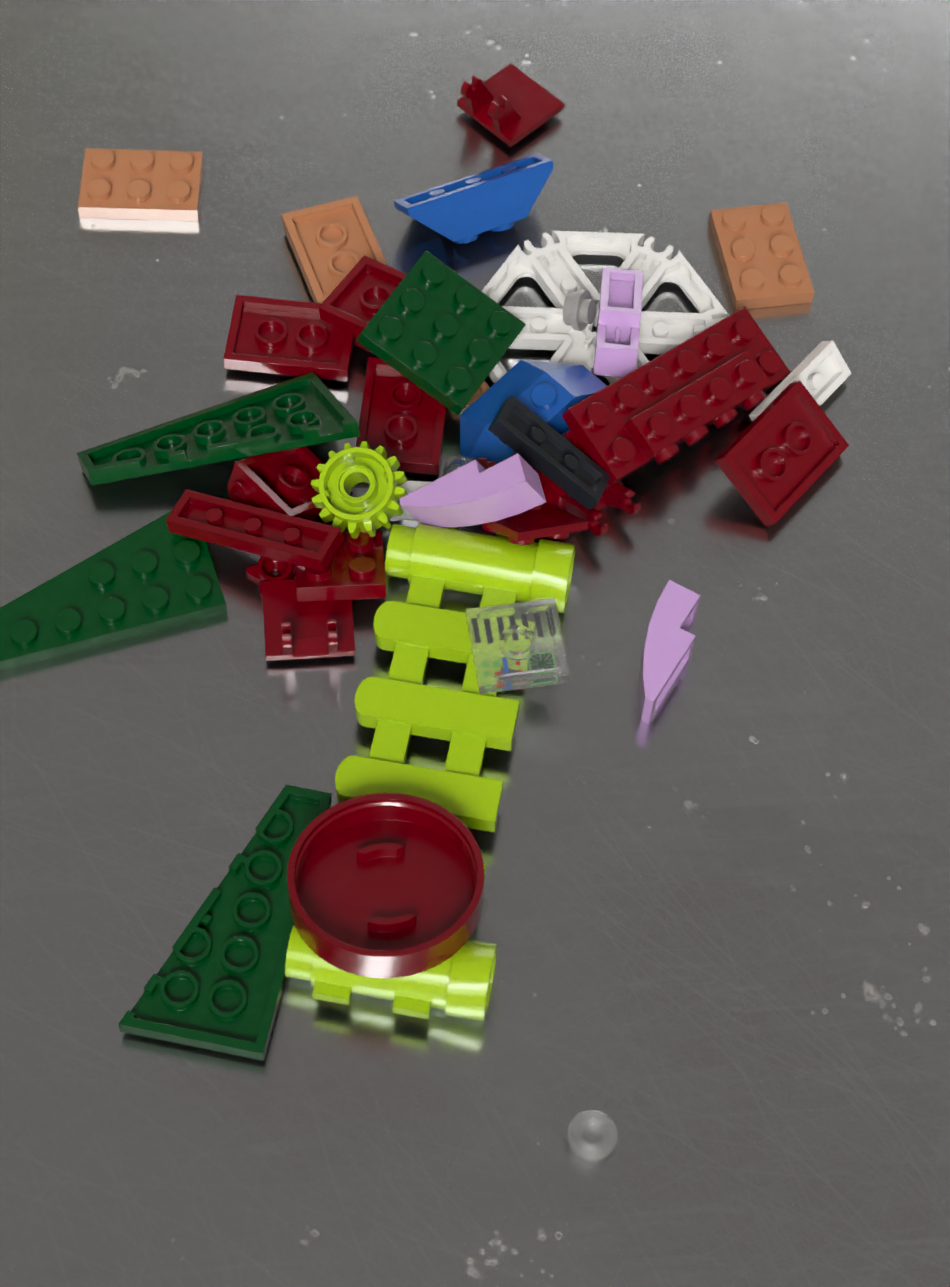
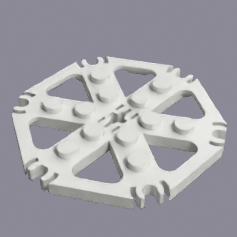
M553 230L552 236L548 233H543L541 239V246L543 248H536L529 240L524 241L522 251L518 244L482 290L484 294L499 304L519 278L530 277L536 280L555 308L502 306L526 324L508 349L557 350L549 362L583 365L591 373L594 370L597 331L592 332V327H597L600 294L573 259L575 255L618 256L624 260L618 269L643 271L642 309L662 283L672 282L682 289L698 310V313L641 311L636 369L649 362L644 354H664L725 319L729 314L680 250L677 256L672 259L673 246L669 245L661 253L654 252L655 238L651 236L644 242L645 234ZM580 289L588 290L591 294V299L596 301L595 319L592 324L587 325L584 331H576L572 326L565 325L563 321V305L566 296L570 292L577 293ZM500 360L489 374L494 384L507 373ZM605 376L610 384L620 379V377Z

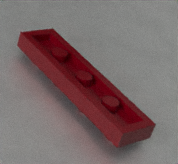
M187 489L166 519L169 532L321 572L326 571L344 540L341 528Z

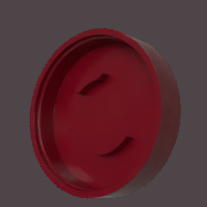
M374 793L345 800L317 816L304 829L295 842L287 869L291 917L300 937L316 955L334 967L348 973L371 978H400L427 971L457 953L465 945L478 925L484 899V862L480 848L474 836L462 821L445 808L426 799L400 793Z

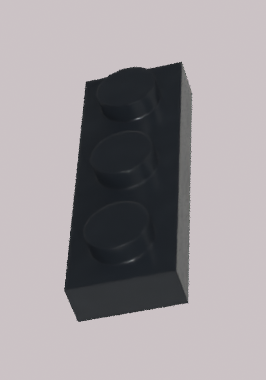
M511 395L499 408L488 430L497 436L501 442L508 445L527 460L536 470L543 473L563 489L571 498L578 501L587 510H590L600 501L611 478L610 475Z

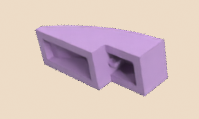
M603 267L594 375L622 378L636 370L642 309L643 271Z
M518 453L488 469H485L475 459L400 498L401 506L419 523L444 528L495 522L523 513L546 502L539 474Z
M671 580L665 586L652 614L640 667L641 721L647 724L651 722L691 659L696 635L688 632V629L696 618L701 595Z

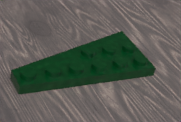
M311 372L78 452L77 456L80 466L91 485L359 437L360 432L356 419L315 373Z
M170 511L0 608V671L227 613L226 602L206 541L169 532L166 519L171 513Z
M285 785L255 828L256 833L242 853H238L229 865V871L217 888L214 887L172 946L173 951L157 974L154 973L144 986V993L131 1011L128 1010L118 1024L120 1032L264 1061L286 979V954L294 925L289 908L288 862L291 851L300 834L317 816L331 807V793Z

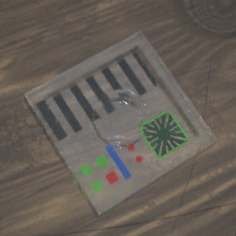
M555 598L466 609V621L479 694L570 683V670Z

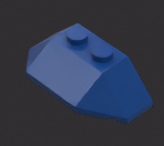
M535 153L438 187L393 200L394 206L397 210L458 244L469 243L476 240L480 233L489 230L495 232L504 231L514 226L513 222L526 218L554 169L553 160Z
M520 360L460 415V467L478 458H486L487 462L494 461L496 465L511 457L512 454L517 453L488 430L499 408L511 395L559 434H563L570 428L562 418V414L568 408L607 387V385L583 365Z

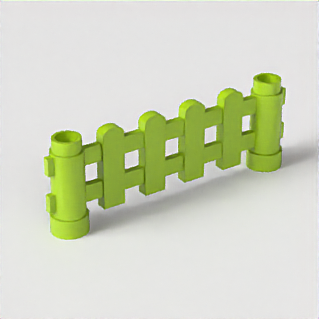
M393 524L387 545L385 575L408 579L410 587L406 603L386 601L377 609L374 616L373 628L376 645L382 650L393 651L394 654L388 679L367 677L356 690L354 700L356 719L364 727L375 728L369 758L353 755L346 757L339 764L335 774V791L339 803L351 798L374 793L412 795L434 802L445 808L462 821L468 829L495 832L503 794V780L480 777L486 747L511 751L520 701L496 697L500 680H495L494 674H501L502 670H504L503 659L507 660L508 671H520L527 674L528 657L531 655L535 635V624L528 623L531 640L525 641L522 622L515 621L519 642L513 643L509 618H512L514 615L516 601L527 602L530 608L565 613L572 580L576 544L540 539L539 543L518 545L509 542L508 537L500 533H496L493 536L458 530V527L444 528L424 524L412 527ZM444 590L482 595L478 615L440 609ZM496 619H502L506 644L500 643ZM487 620L490 623L493 645L489 646L484 627V621ZM471 622H477L481 647H475ZM435 658L467 664L462 691L423 685L428 659ZM499 663L500 669L493 670L492 664ZM488 664L489 670L482 671L481 665ZM490 675L491 681L484 682L483 676ZM411 735L450 741L444 770L405 764ZM484 864V883L486 878L487 864ZM293 925L286 954L285 976L311 981V986L314 987L312 992L313 999L349 1005L351 995L357 994L393 1001L392 1012L396 1014L429 1019L431 1008L445 1010L446 1016L484 1022L493 986L498 944L468 939L465 945L452 957L427 971L400 978H371L348 973L324 961L306 945L296 930L295 925Z

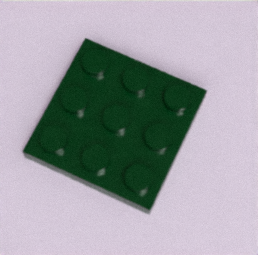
M426 250L366 325L356 341L459 416L526 324Z

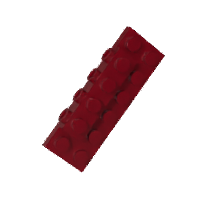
M746 307L568 408L562 414V418L589 457L610 475L611 478L608 484L611 486L654 459L659 465L664 463L680 451L677 446L685 441L688 446L695 444L710 432L707 427L713 423L718 429L723 427L739 415L736 409L741 406L746 411L754 408L767 397L764 392L781 383L791 372Z

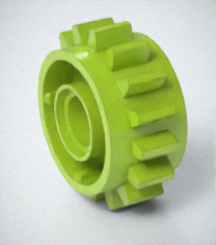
M362 441L360 447H351L349 443H345L344 450L338 453L332 450L328 452L330 459L325 465L318 464L316 467L320 472L319 479L311 480V486L315 491L319 492L318 495L312 498V502L316 508H323L319 516L326 524L333 520L332 526L341 528L342 532L345 528L348 529L352 538L355 539L358 538L360 532H368L371 537H374L376 529L382 526L386 529L391 528L389 520L394 515L401 516L403 513L399 506L400 498L408 495L407 491L400 487V485L407 482V478L403 471H397L400 466L397 458L392 456L386 459L387 452L383 446L380 445L373 451L370 449L367 441ZM362 482L370 484L368 491L363 496H350L351 489L356 484Z

